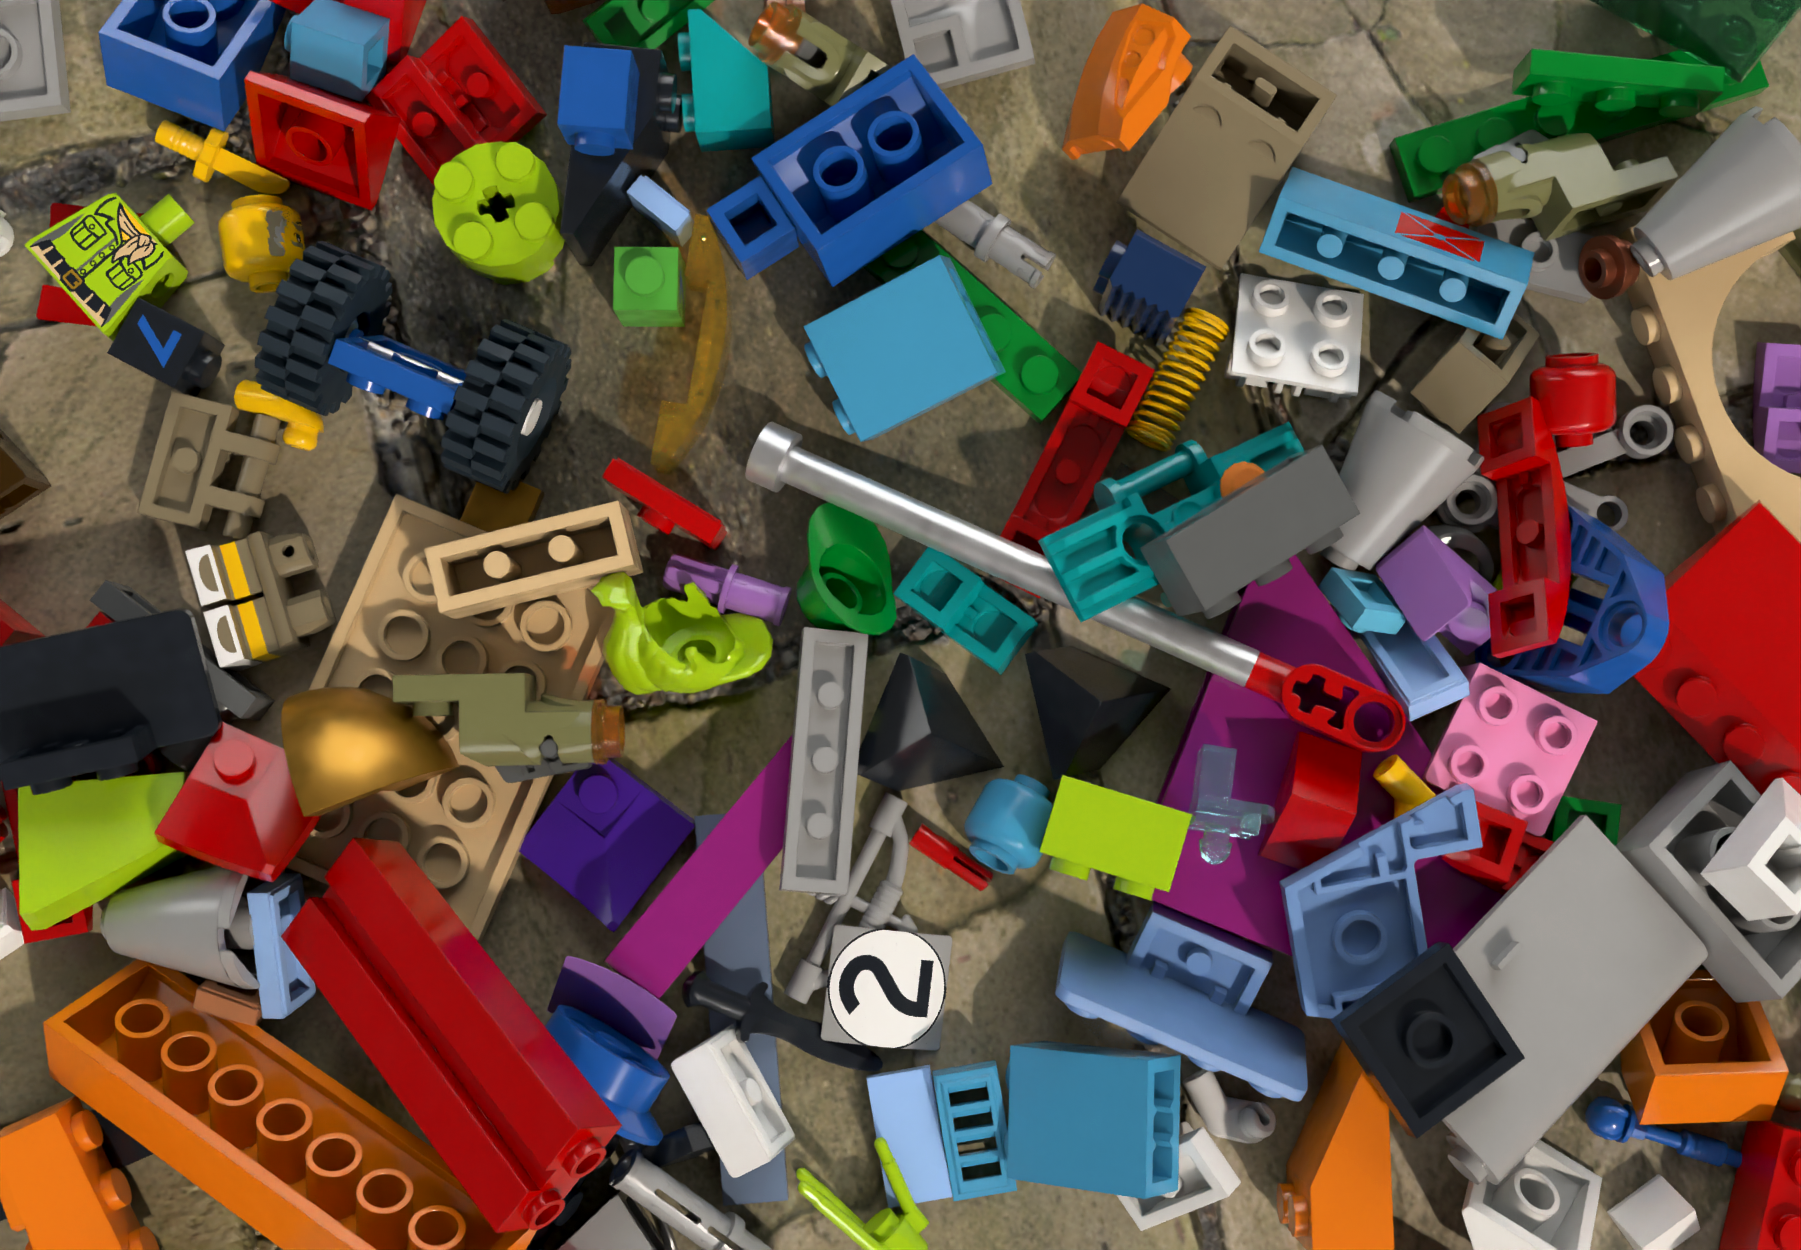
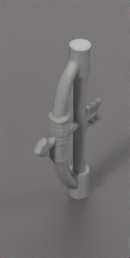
M885 792L868 825L872 830L849 873L848 895L835 896L807 893L819 900H823L826 904L834 905L807 958L800 959L784 991L786 995L807 1004L814 990L827 987L829 969L824 970L820 966L832 944L835 925L842 924L850 907L864 913L858 927L885 930L886 925L895 929V931L918 933V929L909 914H905L902 918L892 914L900 900V896L903 894L901 887L906 873L909 853V839L902 818L908 805L907 802ZM886 836H892L893 847L886 880L880 881L869 903L856 895Z

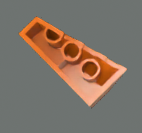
M76 1095L6 1126L0 1131V1201L10 1228L17 1232L26 1229L29 1242L25 1250H159L154 1234L148 1227H141L130 1205L132 1194L125 1175L118 1168H112L102 1148L103 1132L98 1119L90 1110L83 1109Z

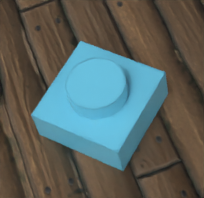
M1331 567L1318 586L1335 607L1334 611L1344 626L1355 632L1365 633L1366 631L1396 635L1407 620L1387 587L1375 574Z

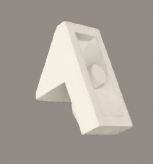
M1184 1121L1179 1123L1178 1190L1148 1199L1117 1195V1197L1140 1231H1143L1229 1197L1240 1185L1241 1181L1206 1129L1201 1127L1193 1130L1190 1124Z

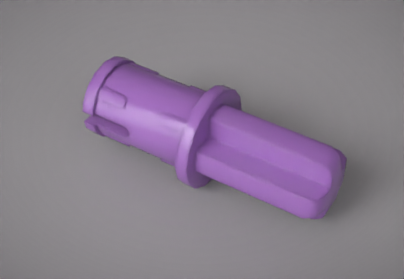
M678 553L673 554L669 559L663 577V586L667 590L686 595L684 592L685 584L695 582L697 587L705 592L709 602L718 605L717 609L722 614L727 609L772 622L776 626H780L792 591L790 587H781L741 574L737 565L732 564L730 569H726Z

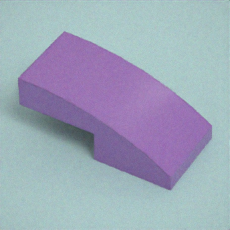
M1757 342L1753 386L1754 449L1772 464L1788 473H1801V345Z

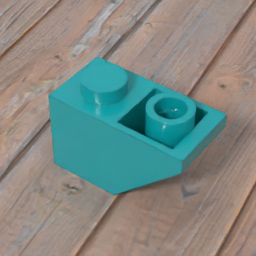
M689 9V32L678 33L681 71H691L693 93L682 94V114L685 132H695L701 152L767 148L775 143L772 91L767 65L701 9Z

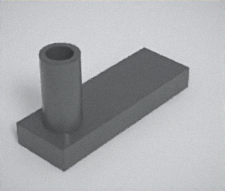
M105 580L90 599L93 604L115 621L161 612L129 586ZM202 644L222 722L231 725L237 716L241 719L260 721L275 700L238 671L219 668L216 654ZM214 734L209 737L163 746L161 752L175 765L191 773Z

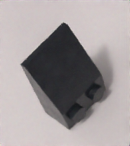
M584 42L583 47L632 50L640 75L633 149L615 148V152L612 155L593 156L575 150L574 145H571L560 234L579 265L593 266L633 206L626 191L640 175L652 178L668 154L671 132H681L683 123L682 95L677 94V75L669 73L662 50Z

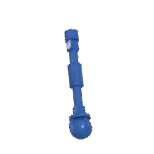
M1607 1096L1597 1097L1586 1109L1585 1120L1588 1128L1595 1135L1604 1139L1616 1140L1620 1143H1625L1630 1137L1638 1140L1648 1139L1675 1148L1679 1155L1717 1167L1727 1164L1738 1168L1742 1163V1153L1728 1148L1727 1143L1686 1129L1677 1132L1655 1124L1639 1125L1633 1106L1629 1104L1622 1106L1621 1103Z

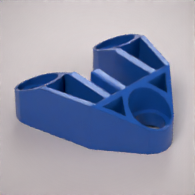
M1568 505L1569 519L1571 521V572L1608 588L1604 599L1576 588H1571L1563 626L1586 634L1583 645L1579 646L1559 637L1555 644L1515 654L1507 665L1501 667L1499 658L1492 656L1491 638H1489L1475 649V661L1534 690L1562 693L1609 694L1651 663L1659 654L1666 641L1669 631V614L1664 573L1607 525Z

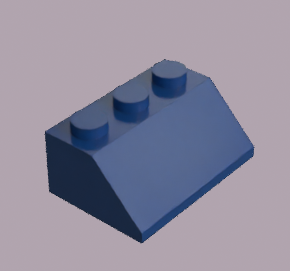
M914 54L751 158L757 171L795 227L799 241L832 287L993 184L983 144Z

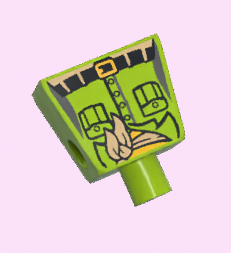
M111 193L33 237L24 245L100 331L114 341L138 297L161 308L187 278L189 271L167 246L194 225L195 222L169 193L141 217L117 193Z

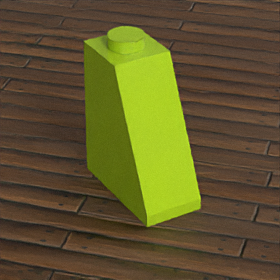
M184 772L127 776L99 781L98 779L73 781L71 786L39 795H32L30 785L18 788L19 914L32 931L47 929L188 855L158 842L154 834L187 780Z

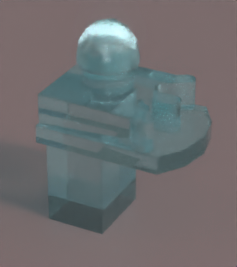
M1204 744L1197 755L1192 801L1189 806V814H1192L1188 829L1204 832L1203 838L1199 839L1200 854L1207 863L1217 865L1226 861L1232 849V843L1229 842L1230 836L1250 840L1251 836H1258L1260 825L1274 822L1275 808L1266 804L1231 799L1237 749Z

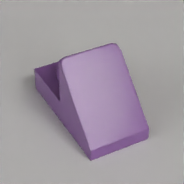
M1423 525L1376 564V572L1416 635L1423 641L1440 632L1467 656L1491 638L1488 594L1498 590L1426 526Z

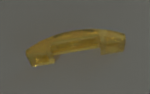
M695 214L684 276L691 291L707 293L687 404L661 401L650 463L658 473L671 474L684 460L707 425L716 405L729 360L732 337V303L728 273L708 216Z

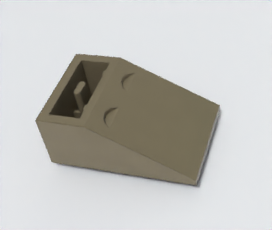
M1230 25L1194 77L1116 203L1221 271L1326 115L1337 95Z

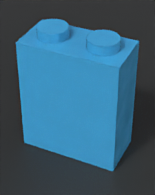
M942 255L921 264L803 326L810 339V342L804 344L806 355L820 378L828 375L838 396V399L832 402L835 414L846 433L851 435L856 432L860 442L873 440L1006 372L951 259Z
M1053 1041L1010 1045V1061L1007 1065L1005 1076L1006 1085L1009 1090L1008 1132L1004 1136V1150L1007 1155V1178L1148 1199L1177 1191L1179 1176L1181 1055Z

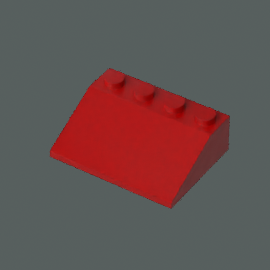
M1758 500L1664 577L1669 614L1668 635L1655 659L1633 676L1718 764L1731 760L1761 796L1774 779L1783 778L1801 795V542Z

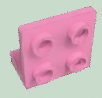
M1482 663L1460 667L1459 669L1469 681L1470 695L1458 701L1423 773V780L1443 791L1455 785L1467 783L1474 789L1476 801L1527 821L1526 831L1535 836H1542L1553 817L1598 721Z

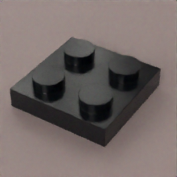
M1438 941L1331 1019V1022L1405 1133L1416 1139L1525 1059L1450 944Z

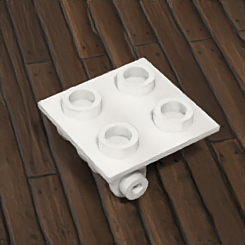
M1241 273L1233 350L1227 358L1225 378L1235 379L1236 386L1243 387L1246 384L1267 388L1268 383L1273 382V393L1279 394L1284 384L1292 385V396L1299 397L1302 388H1304V395L1328 398V401L1336 403L1339 397L1350 399L1351 396H1357L1364 294Z

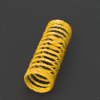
M1191 307L1185 309V313L1182 315L1184 321L1178 323L1180 331L1173 333L1175 341L1168 343L1170 351L1163 353L1165 361L1158 363L1160 370L1153 373L1155 380L1148 383L1150 390L1143 393L1145 400L1139 401L1138 406L1140 410L1134 411L1133 416L1135 420L1129 421L1126 427V431L1130 436L1156 450L1169 451L1175 436L1159 426L1142 421L1138 414L1145 415L1157 424L1172 431H1180L1181 429L1174 421L1147 411L1143 405H1150L1160 413L1182 422L1186 419L1179 411L1162 403L1152 401L1148 395H1155L1168 405L1187 412L1191 409L1184 401L1167 393L1157 391L1153 385H1160L1166 391L1183 400L1195 401V396L1185 389L1194 392L1201 390L1200 386L1192 380L1198 382L1206 380L1205 376L1199 371L1208 372L1211 370L1204 361H1215V357L1209 351L1219 352L1220 347L1215 342H1225V338L1228 336L1227 333L1230 332L1229 326L1222 319L1199 308ZM1200 320H1203V321H1205V322H1207V323L1213 325L1214 327H1212V326H1210V325H1208V324H1206V323H1203V322L1200 321ZM1188 325L1197 333L1185 331L1182 326ZM1183 335L1192 343L1180 341L1177 336ZM1179 345L1191 355L1176 351L1172 346ZM1174 355L1187 365L1171 361L1167 356ZM1163 365H1169L1182 375L1166 371ZM1158 375H1165L1168 379L1178 384L1179 386L1169 382L1161 381L1158 378Z

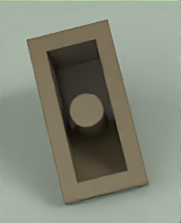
M1514 314L1502 340L1464 326L1429 366L1410 393L1420 401L1422 408L1432 419L1448 424L1460 434L1509 384L1540 334L1517 314Z

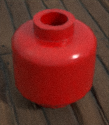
M1582 352L1545 356V366L1538 367L1530 374L1529 397L1532 396L1539 400L1546 425L1553 435L1556 447L1593 445V433L1603 432L1615 424L1617 418L1616 374L1609 365L1599 363L1598 353Z

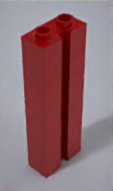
M353 837L324 877L330 885L322 898L309 897L281 937L494 1231L500 1233L528 1228L531 1230L541 1229L560 1215L565 1207L564 1198L578 1180L592 1172L603 1161L606 1155L605 1146L622 1124L399 841Z

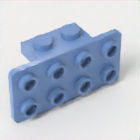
M1153 901L1128 954L1078 932L1072 931L1067 934L1062 947L1055 995L1074 1013L1089 1019L1099 1017L1125 1028L1133 1038L1148 1045L1162 1044L1183 1053L1194 1064L1212 1072L1222 1070L1248 1081L1255 1090L1271 1098L1285 1097L1299 1102L1303 1099L1308 1089L1304 1033L1298 1027L1251 1007L1273 964L1271 951Z

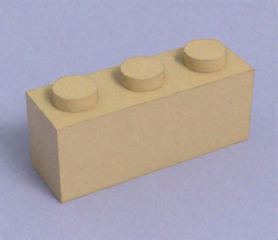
M619 501L424 548L439 613L454 619L596 585L601 577L611 573L624 572L628 576L643 573L629 511Z

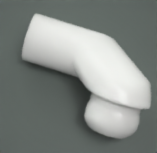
M1202 1069L1182 1082L1208 1131L1212 1135L1252 1144L1262 1141L1273 1133L1276 1126L1274 1111L1263 1102L1226 1097L1212 1071Z

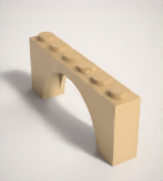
M1635 226L1629 227L1618 238L1626 239L1631 244L1637 241L1633 231ZM1793 231L1673 280H1668L1661 273L1650 277L1640 266L1637 280L1626 290L1633 307L1631 312L1633 332L1642 345H1647L1655 367L1652 374L1654 389L1661 402L1669 405L1677 427L1674 432L1676 449L1682 460L1691 465L1699 487L1696 490V502L1702 517L1713 525L1716 535L1760 500L1801 542V477L1788 473L1772 464L1750 446L1738 432L1727 415L1719 397L1712 360L1713 337L1718 315L1731 288L1756 260L1774 253L1796 239Z

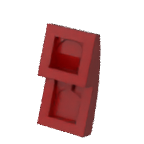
M1476 801L1483 847L1444 854L1441 859L1477 882L1505 895L1554 842L1527 832V821Z

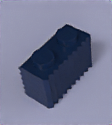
M1137 229L1128 246L1118 240L1115 242L1098 274L1099 278L1093 291L1103 295L1098 307L1100 316L1109 314L1111 322L1120 320L1122 328L1131 326L1133 334L1142 332L1144 340L1153 338L1155 346L1164 344L1206 266Z

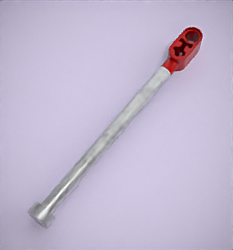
M769 422L757 438L746 467L745 476L747 480L774 492H779L787 483L1074 611L1046 556L801 448L803 440L801 434L777 423ZM1134 596L1090 618L1280 703L1283 712L1292 721L1358 751L1373 753L1387 750L1393 747L1404 733L1406 725L1405 714L1401 705L1392 696L1319 664H1305L1299 667L1292 666L1182 616L1178 617L1177 614ZM1312 678H1316L1322 682L1319 692L1336 702L1342 700L1343 689L1354 694V697L1344 706L1340 714L1339 729L1328 724L1329 719L1336 713L1335 711L1322 705H1315L1308 713L1298 708L1301 698L1292 692L1295 683L1306 685ZM1363 704H1376L1382 707L1388 714L1390 721L1389 730L1377 742L1363 739L1355 730L1354 716Z

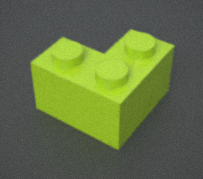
M1062 775L1039 852L1053 856L1049 867L1051 870L1086 881L1088 880L1091 868L1115 875L1116 880L1113 889L1151 901L1155 888L1166 892L1170 891L1192 814Z

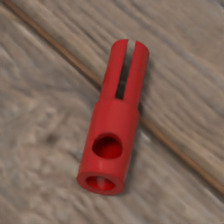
M923 823L909 842L910 846L944 869L947 868L979 891L986 889L989 886L987 882L992 881L993 872L960 851L957 846L942 836L932 832Z

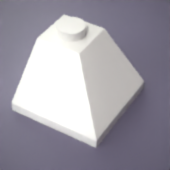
M1539 1140L1499 1184L1495 1185L1483 1179L1477 1185L1469 1180L1462 1215L1473 1250H1590L1602 1178Z

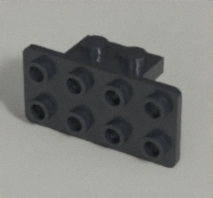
M177 608L0 646V781L3 782L5 791L30 785L32 795L50 793L71 786L73 784L72 776L96 771L99 781L123 777L138 771L137 762L156 748L212 736L222 725L194 615L188 609Z

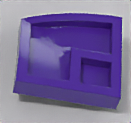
M600 748L599 762L592 763V767L574 772L527 833L519 852L566 889L614 933L693 830L695 821Z

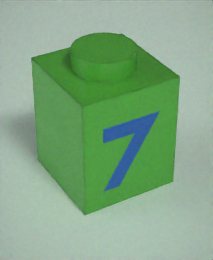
M614 246L613 311L622 326L685 327L686 264L679 247Z

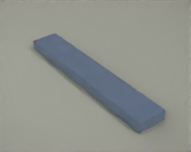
M726 814L694 816L697 849ZM763 872L704 944L706 975L711 981L744 995H747L756 984L766 982L768 988L764 995L774 1004ZM709 1009L711 1037L732 1024L736 1027L735 1019ZM750 1034L749 1041L745 1044L782 1110L777 1037L765 1034ZM785 1148L770 1162L738 1178H733L728 1173L720 1158L723 1206L788 1200L789 1191Z

